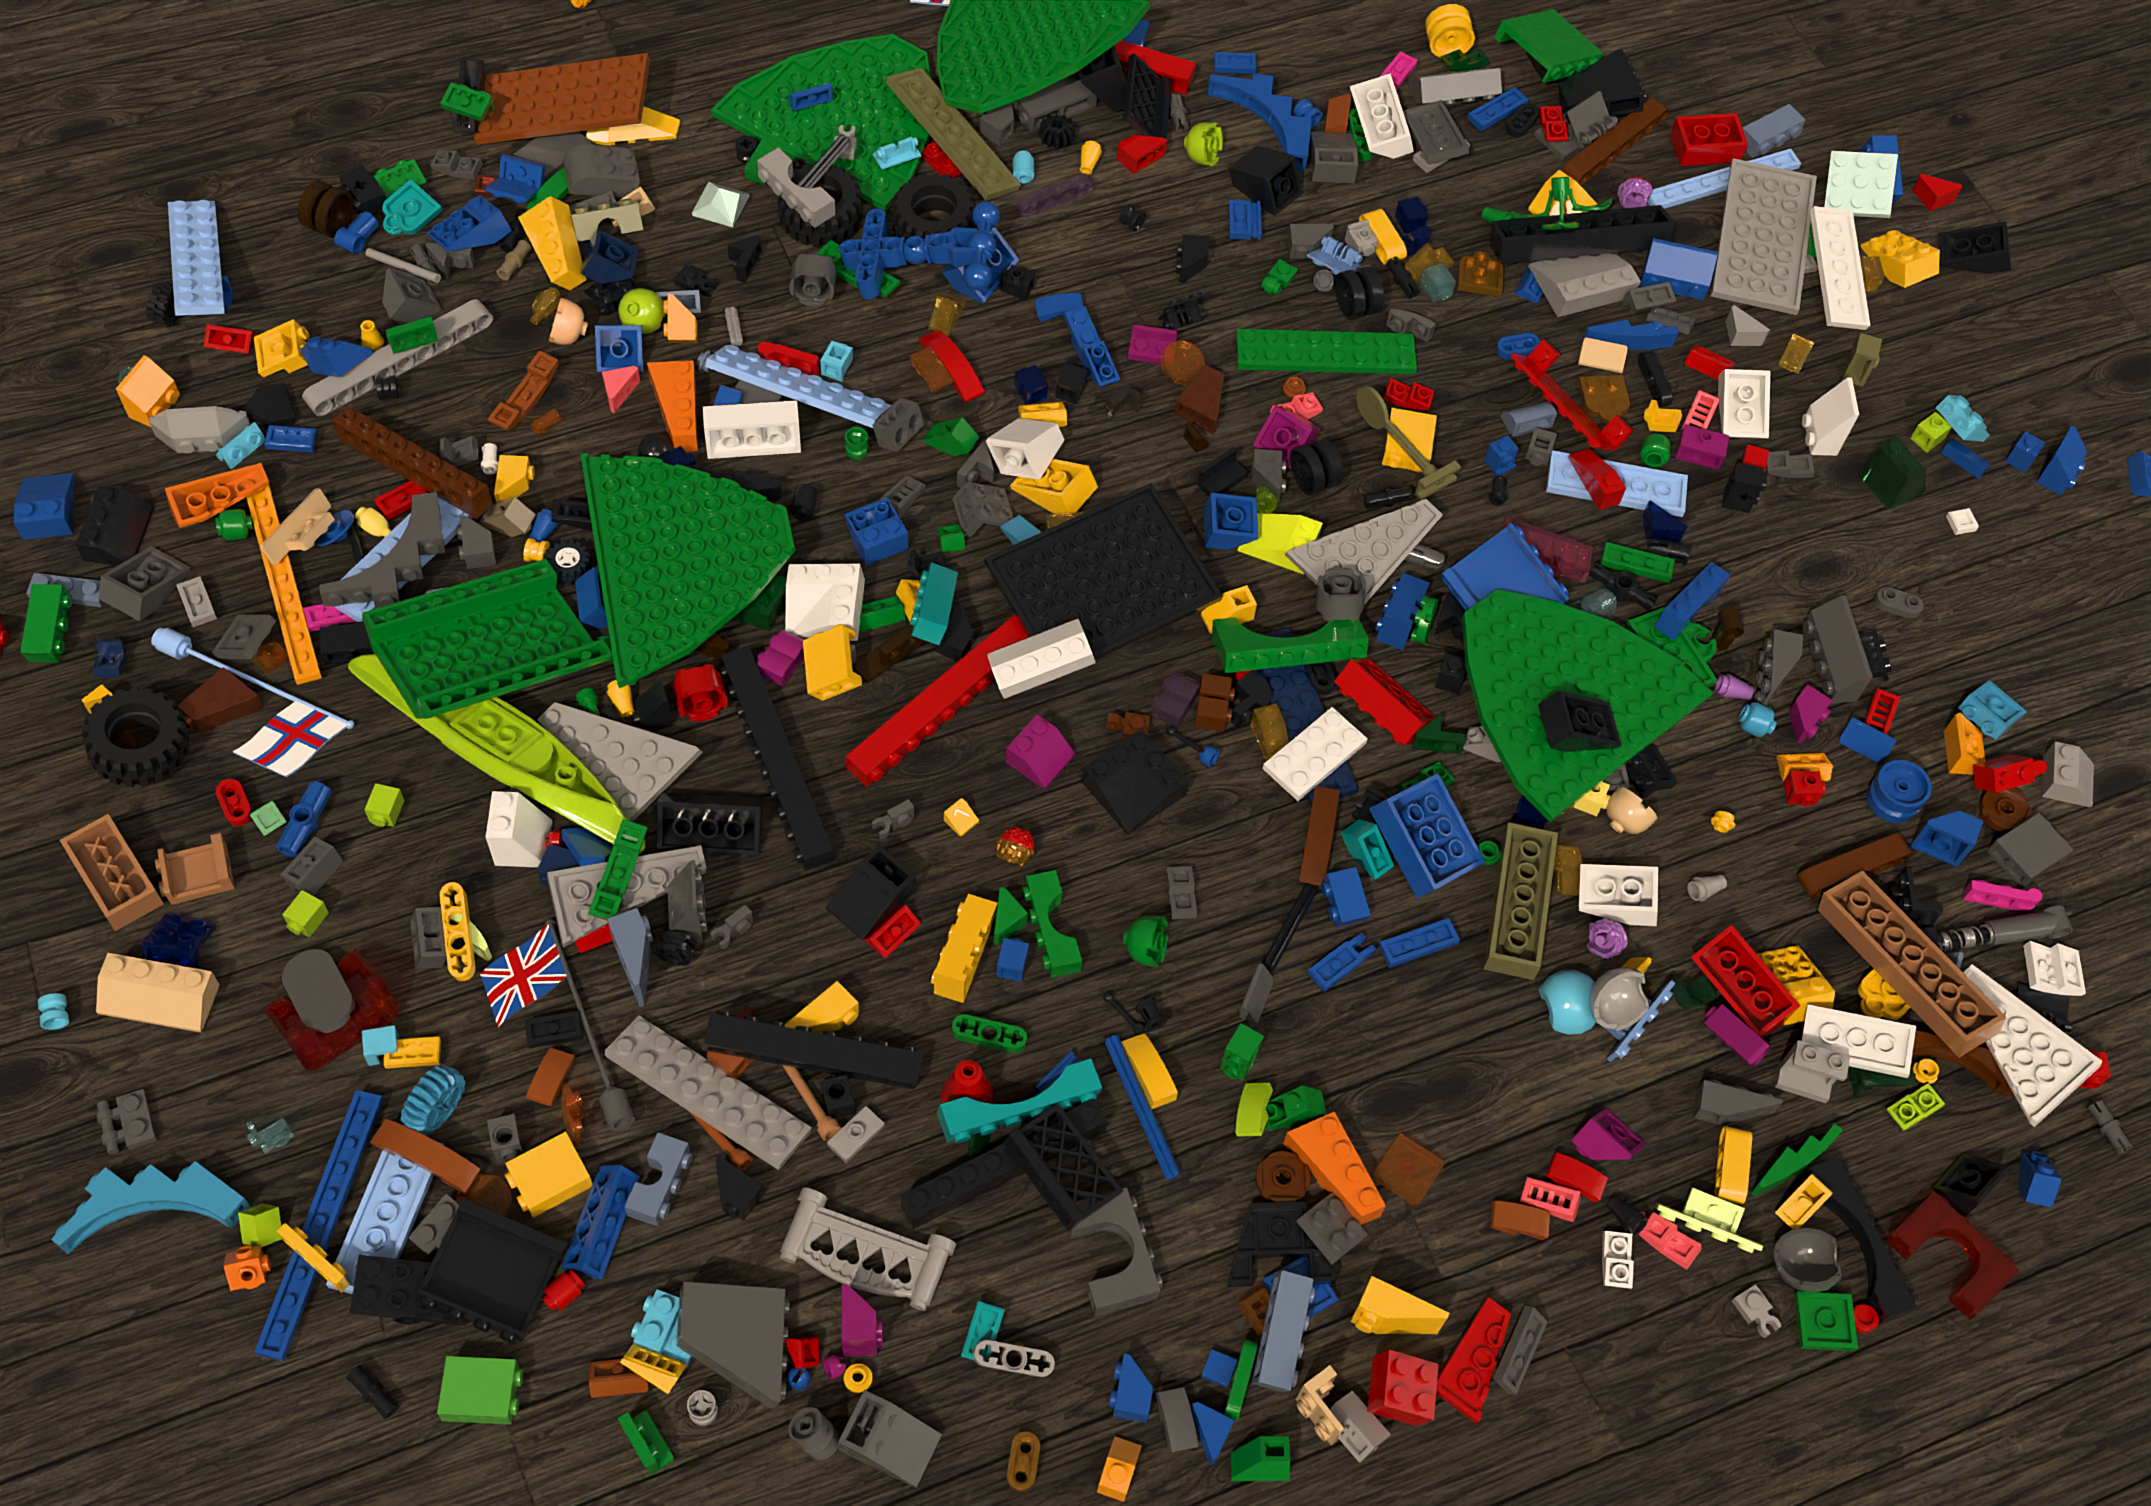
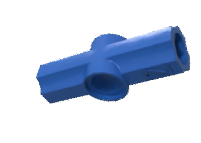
M317 781L309 783L299 804L293 806L290 810V821L276 845V849L279 852L292 858L297 857L301 852L309 835L318 828V818L332 793L330 788Z

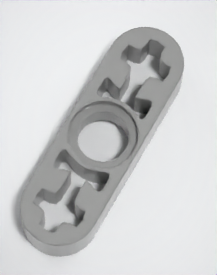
M991 1340L978 1342L972 1351L973 1359L979 1366L1035 1377L1049 1375L1055 1366L1053 1356L1047 1351ZM987 1345L990 1352L1000 1353L999 1347H1002L1003 1350L1000 1354L1001 1365L996 1364L999 1358L990 1357L987 1358L986 1362L983 1361V1356L979 1355V1350L985 1349ZM1011 1350L1017 1351L1021 1356V1362L1017 1367H1011L1006 1362V1355ZM1027 1352L1030 1353L1028 1359L1039 1360L1043 1356V1361L1048 1363L1047 1368H1042L1041 1372H1039L1038 1366L1028 1364V1370H1024L1027 1363Z

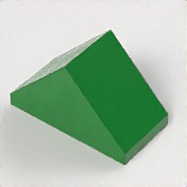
M1000 887L994 945H1000L1003 942V938L1008 939L1025 927L1028 920V913L1004 887Z

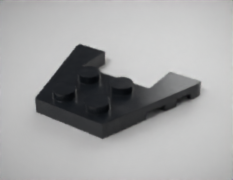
M1305 1201L1249 1204L1240 1241L1228 1277V1287L1253 1286L1252 1258L1304 1256L1309 1257L1310 1278H1313V1284H1336V1275L1329 1261L1296 1222L1308 1212Z

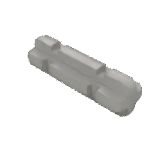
M727 307L725 309V316L731 345L741 346L743 338L737 309L735 307Z

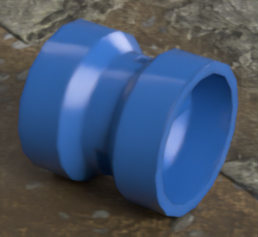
M1307 98L1301 100L1293 110L1294 116L1312 118L1311 128L1319 123L1323 115L1318 108L1313 107L1312 102Z

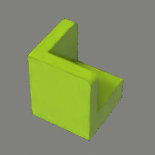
M262 1203L238 1212L242 1243L244 1245L252 1247L261 1245V1247L282 1240L277 1233V1230L281 1227L279 1207Z

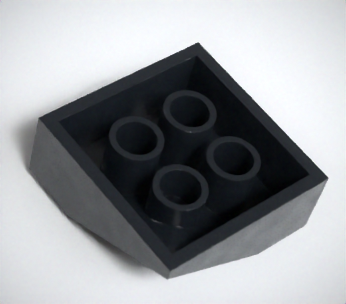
M1142 729L1084 766L1081 780L1084 786L1127 835L1185 797L1188 787V780Z

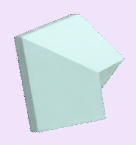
M708 182L692 212V216L734 227L749 198V193Z

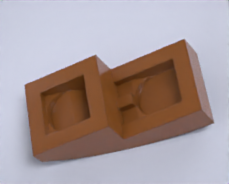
M550 1047L531 1082L526 1099L551 1107L563 1089V1080L575 1063V1055Z
M1492 1202L1490 1228L1511 1235L1522 1233L1540 1240L1548 1238L1549 1211L1511 1202Z

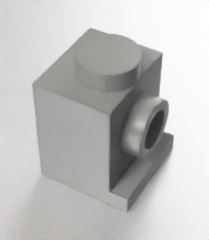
M1363 220L1348 225L1345 241L1349 248L1351 247L1359 251L1362 256L1376 253L1378 240L1369 227V221Z

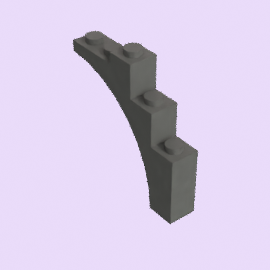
M437 492L412 495V511L408 526L392 550L376 564L340 581L319 585L324 607H337L344 604L374 601L376 609L400 602L398 582L423 579L420 556L445 553Z

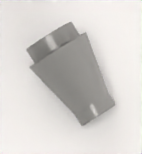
M1721 874L1694 877L1688 883V893L1695 901H1705L1720 890L1725 889L1727 881Z

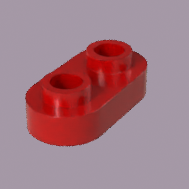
M235 779L221 781L217 785L215 792L228 822L234 826L247 824L252 819L249 814L253 811L240 782ZM230 793H235L233 796L227 797ZM243 813L241 816L236 817L237 814Z

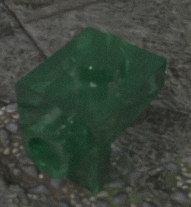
M1702 975L1693 982H1678L1672 987L1675 993V1000L1683 1010H1700L1718 997L1717 992L1706 975Z

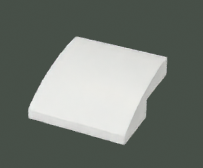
M2032 941L2023 945L2030 988L2059 995L2082 996L2086 993L2078 950L2059 943L2052 948Z

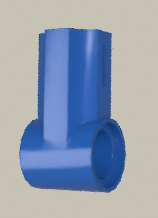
M369 212L361 213L348 228L341 227L337 231L334 238L335 244L355 255L359 254L365 246V240L379 226L378 221Z

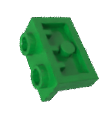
M452 82L440 103L442 109L483 122L488 110L493 111L495 108L492 96L484 91L478 92L466 85H458Z
M407 159L401 160L391 169H380L373 177L385 192L386 199L410 179L419 187L427 184L414 159L409 161Z
M431 316L386 330V336L393 354L438 341Z
M647 1411L640 1413L634 1418H631L628 1412L618 1418L624 1433L649 1476L674 1461L672 1453Z

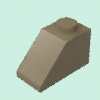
M516 497L494 503L489 507L480 519L479 524L488 529L514 537L526 534L533 525L531 522L536 515Z

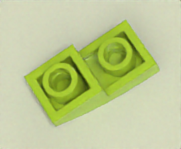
M1270 1083L1245 1084L1237 1113V1136H1262L1269 1118L1266 1107L1273 1092Z
M1927 1083L1911 1095L1908 1094L1887 1108V1112L1902 1131H1905L1944 1107L1945 1103L1930 1084Z

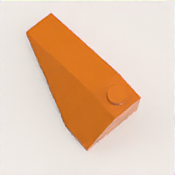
M262 463L168 487L165 488V492L175 523L181 528L209 519L268 485L269 480Z

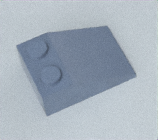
M638 908L608 918L607 921L614 946L639 1007L645 1005L651 959L649 942L653 941L646 915L640 916Z

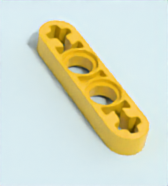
M450 882L445 884L440 891L448 970L456 980L467 981L475 973L467 895L461 885ZM452 891L457 892V894L455 895V903L457 906H453V902L449 898L450 896H452ZM454 914H462L463 916L462 921L458 925H450L449 923L450 918ZM457 938H465V945L461 949H453L452 944ZM458 957H462L463 963L467 966L463 968L462 973L457 970L460 968Z

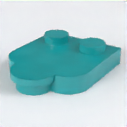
M410 179L384 201L382 209L386 217L383 221V227L390 235H398L402 232L407 235H414L438 216L443 209L441 205Z

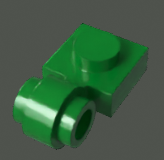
M1279 259L1269 271L1268 276L1263 280L1261 288L1264 289V292L1277 296L1281 292L1282 287L1287 288L1297 276L1298 268Z

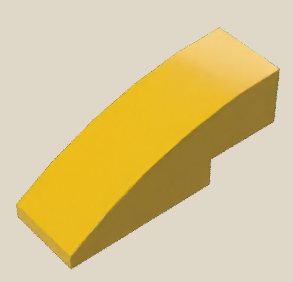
M1144 1033L1121 1041L1151 1109L1176 1101L1178 1091L1162 1059L1146 1034Z

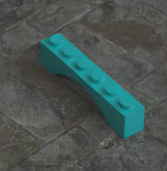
M1092 1059L1066 1066L1060 1077L1048 1089L1028 1100L1012 1104H989L963 1097L940 1104L936 1113L947 1143L954 1140L956 1143H962L969 1140L971 1135L977 1133L987 1135L996 1131V1127L999 1126L1013 1127L1020 1124L1022 1119L1029 1117L1034 1120L1057 1103L1065 1111L1071 1108L1074 1103L1081 1101L1083 1104L1093 1098L1096 1100V1096L1102 1090V1086Z

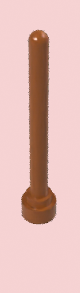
M689 1112L729 1156L728 1160L732 1165L743 1172L752 1164L753 1158L746 1150L736 1149L723 1133Z

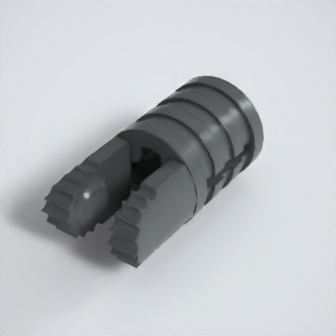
M1417 544L1404 560L1415 565L1417 564L1420 567L1424 566L1440 570L1445 562V555L1430 549L1428 546Z

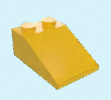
M1052 459L1040 480L1017 477L1010 485L1012 490L1053 514L1072 517L1098 488L1089 466Z
M1371 1276L1350 1322L1356 1324V1328L1365 1333L1438 1334L1447 1320L1449 1312Z

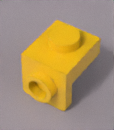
M1651 400L1649 407L1644 412V420L1648 423L1650 431L1676 432L1682 418L1681 410L1659 409L1657 400Z

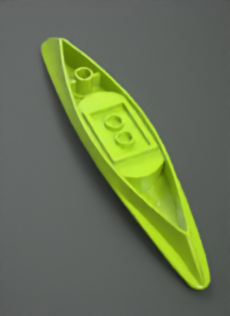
M375 654L361 655L348 663L350 672L363 683L436 736L450 750L498 781L520 790L614 844L622 820L631 822L600 782L576 756L546 729L507 702L494 697L429 719H416ZM645 840L643 841L640 853L646 848Z

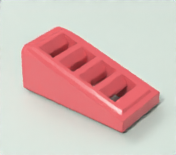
M1699 390L1683 427L1685 424L1689 425V423H1692L1707 430L1720 398ZM1698 403H1700V404H1702V405H1704V406H1707V407H1709L1710 409L1708 410V409H1706V408H1703V407H1701V406H1698ZM1695 409L1707 414V416L1695 412ZM1692 416L1703 420L1704 423L1692 419Z
M1527 1177L1520 1203L1549 1211L1550 1215L1574 1222L1581 1194L1580 1191ZM1534 1187L1538 1188L1536 1199H1531ZM1546 1191L1549 1193L1547 1201L1542 1202L1544 1192ZM1555 1195L1560 1197L1557 1206L1553 1205ZM1566 1199L1570 1200L1568 1209L1564 1208Z

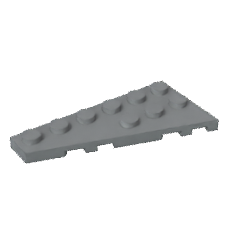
M695 846L638 856L617 915L640 908L668 893V885L691 860H695L696 870L701 869L702 874L706 873L707 867L702 847ZM608 862L547 872L563 948L608 924L606 920L588 915Z

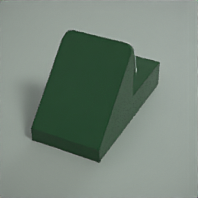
M1440 715L1416 733L1412 749L1461 754L1465 745V734L1455 731H1441Z

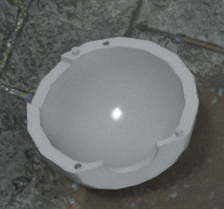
M1624 967L1608 970L1598 977L1590 991L1589 1001L1590 1011L1598 1024L1604 1028L1618 1031L1629 1028L1644 1016L1649 1009L1648 999L1641 988V983H1645L1644 974L1638 970Z

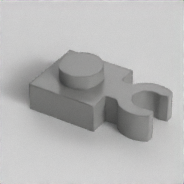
M840 125L839 136L841 134L848 136L850 144L838 158L854 160L857 145L855 126L851 127V131L845 132L843 125Z
M1756 1284L1732 1300V1303L1748 1324L1756 1321L1758 1324L1757 1330L1763 1338L1770 1334L1766 1324H1770L1775 1331L1781 1327L1780 1321L1768 1314V1311L1773 1307Z

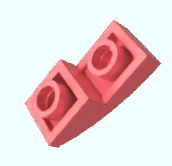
M1313 392L1294 396L1291 402L1277 405L1307 420L1323 411V407Z

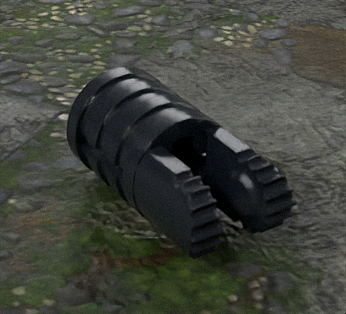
M1659 538L1648 539L1646 552L1672 558L1678 564L1687 565L1691 551L1690 544Z

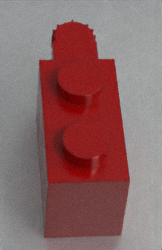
M2014 754L1973 765L1975 788L1997 793L2035 782L2034 776L2045 773L2048 765L2046 761L2041 759L2034 760L2031 757Z

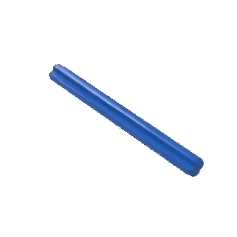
M1110 1036L1105 1040L1108 1052L1167 1180L1173 1179L1179 1175L1178 1166L1119 1036Z

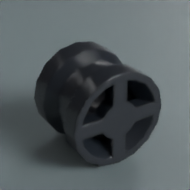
M744 135L736 140V156L740 162L747 163L756 150L757 141L754 137Z
M1128 204L1123 209L1119 222L1123 225L1127 224L1130 230L1135 232L1143 225L1146 213L1136 210L1133 204Z
M396 375L386 379L376 377V389L379 400H385L386 397L399 398Z

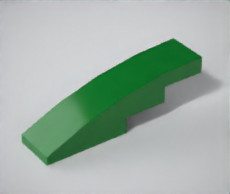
M1834 1123L1820 1141L1811 1135L1797 1153L1787 1147L1751 1194L1756 1197L1782 1185L1801 1173L1820 1157L1843 1129Z

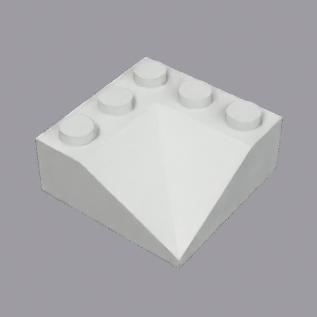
M789 564L786 581V631L805 640L816 633H823L832 629L835 625L843 624L856 632V637L849 641H858L865 584L861 565Z

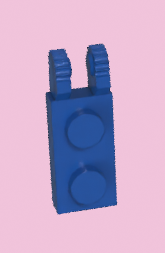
M1361 933L1349 942H1344L1312 966L1307 974L1325 992L1376 952V948L1374 945H1370L1358 953L1355 948L1360 946L1366 939Z

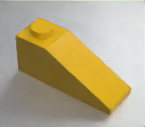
M836 981L788 1021L785 1027L795 1029L796 1026H805L811 1028V1032L821 1034L822 1031L832 1032L839 1030L845 1024L850 1025L856 1020L859 1013V1004Z

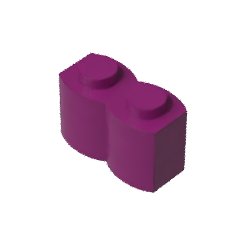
M781 630L778 635L774 634L769 642V648L765 652H761L756 659L761 676L784 686L793 675L795 669L804 660L803 639L785 630Z

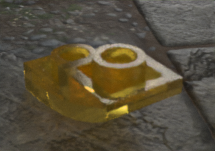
M1556 846L1553 870L1558 871L1557 895L1579 897L1580 864H1582V859L1578 847Z

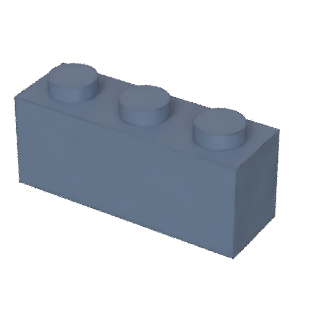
M1788 104L1742 127L1748 143L1745 151L1752 158H1755L1760 154H1766L1776 146L1783 145L1792 138H1797L1803 131L1802 127L1806 119Z

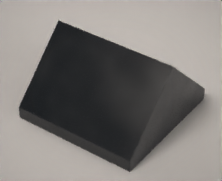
M1963 1153L1932 1188L1937 1195L1965 1218L2007 1174L2009 1168L2006 1165Z

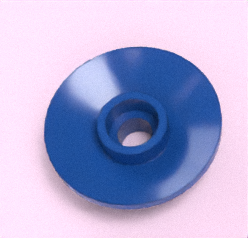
M343 510L332 515L335 520L328 526V531L314 541L315 545L325 546L335 541L340 542L344 540L348 534V529L353 523L354 514L350 510Z

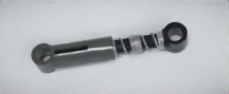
M2058 905L2038 913L1986 921L1979 928L1968 927L1958 929L1957 932L1951 930L1948 933L1937 932L1935 928H1925L1921 931L1945 953L1956 947L1959 949L1974 947L1975 944L1982 946L1984 942L1988 946H1997L2043 937L2057 939L2070 934L2074 929L2064 907Z

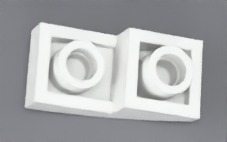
M1603 1231L1602 1270L1604 1286L1632 1289L1634 1261L1631 1260L1632 1234Z

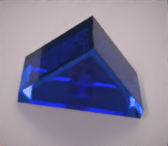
M1651 500L1647 503L1642 515L1647 541L1650 538H1659L1679 543L1683 539L1688 526Z

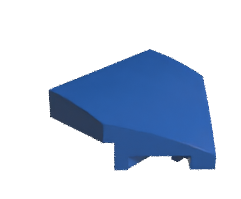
M585 828L562 829L561 838L580 866L608 862L614 846L612 843Z

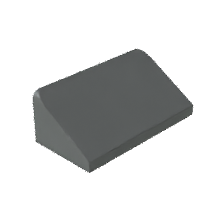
M1258 964L1239 1013V1018L1252 1023H1258L1274 983L1273 977L1264 964Z

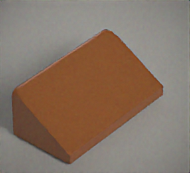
M1352 94L1329 99L1325 132L1346 133Z
M622 1359L589 1363V1389L592 1398L647 1392L648 1381L621 1364Z

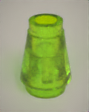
M1261 487L1256 490L1257 511L1261 514L1273 512L1277 506L1276 497L1267 488Z

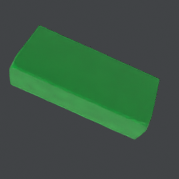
M762 139L745 166V178L766 185V182H762L757 173L758 160L776 149L767 140Z
M898 596L862 604L859 631L864 632L905 621L904 606Z

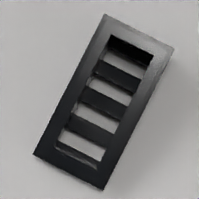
M553 499L552 522L593 531L591 518H588V515H590L588 502ZM560 508L564 509V515H559ZM569 510L574 511V516H569Z

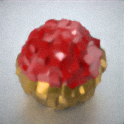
M1016 826L1007 829L996 841V856L1019 866H1024L1034 855L1035 847L1030 830H1023Z

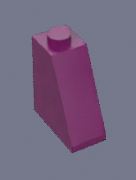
M1723 1004L1719 1008L1713 1006L1705 1014L1704 1017L1707 1020L1704 1022V1025L1750 1069L1770 1051V1045Z

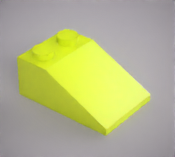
M1257 513L1258 539L1239 546L1238 551L1304 574L1285 556V553L1290 549L1318 540L1322 522L1302 515Z

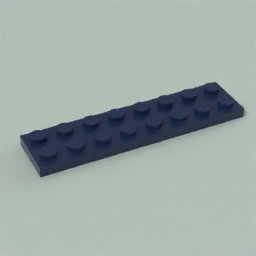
M1289 628L1262 634L1279 638L1293 637ZM1304 665L1256 670L1270 686L1271 698L1269 708L1285 746L1325 713ZM1346 761L1317 785L1319 787L1340 790L1339 799L1355 795L1358 790ZM1314 788L1306 794L1310 806L1312 805Z

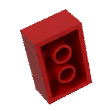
M1737 113L1676 117L1670 132V138L1680 166L1731 163L1733 158L1742 160L1748 145Z

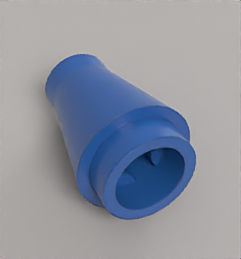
M542 509L541 512L537 513L529 538L535 539L536 542H542L555 530L559 523L552 522V511Z

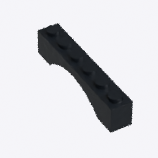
M1839 1158L1810 1167L1802 1175L1804 1182L1813 1174L1833 1192L1822 1205L1827 1207L1845 1223L1860 1245L1868 1272V1289L1865 1300L1868 1305L1877 1311L1879 1316L1878 1325L1908 1315L1917 1307L1914 1295L1903 1282L1900 1268L1892 1261L1886 1242L1880 1238L1875 1228L1873 1217L1867 1213L1862 1203L1861 1194L1854 1188L1849 1179L1850 1176L1847 1168L1841 1164Z

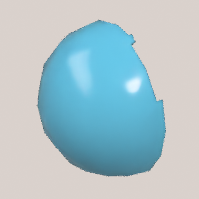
M1561 970L1547 977L1539 986L1538 991L1541 999H1544L1548 1006L1549 1021L1555 1031L1567 1035L1582 1034L1592 1029L1596 1021L1589 1007L1590 991L1595 981L1587 974L1577 970Z

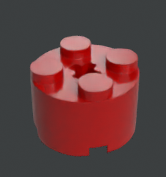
M706 664L702 667L677 671L672 689L679 714L683 718L685 715L690 717V721H706L718 715L717 711L722 707L723 710L726 708L728 700L721 675L715 670L713 665Z

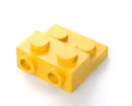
M293 319L255 336L258 373L266 377L282 369L291 373L307 366L308 364L300 351V348L305 346L306 340L309 339L307 329L304 326H300Z

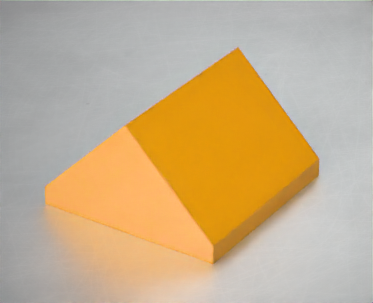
M1962 713L1956 714L1944 730L1948 771L1955 774L1974 775L1973 765L1986 761L1982 732Z

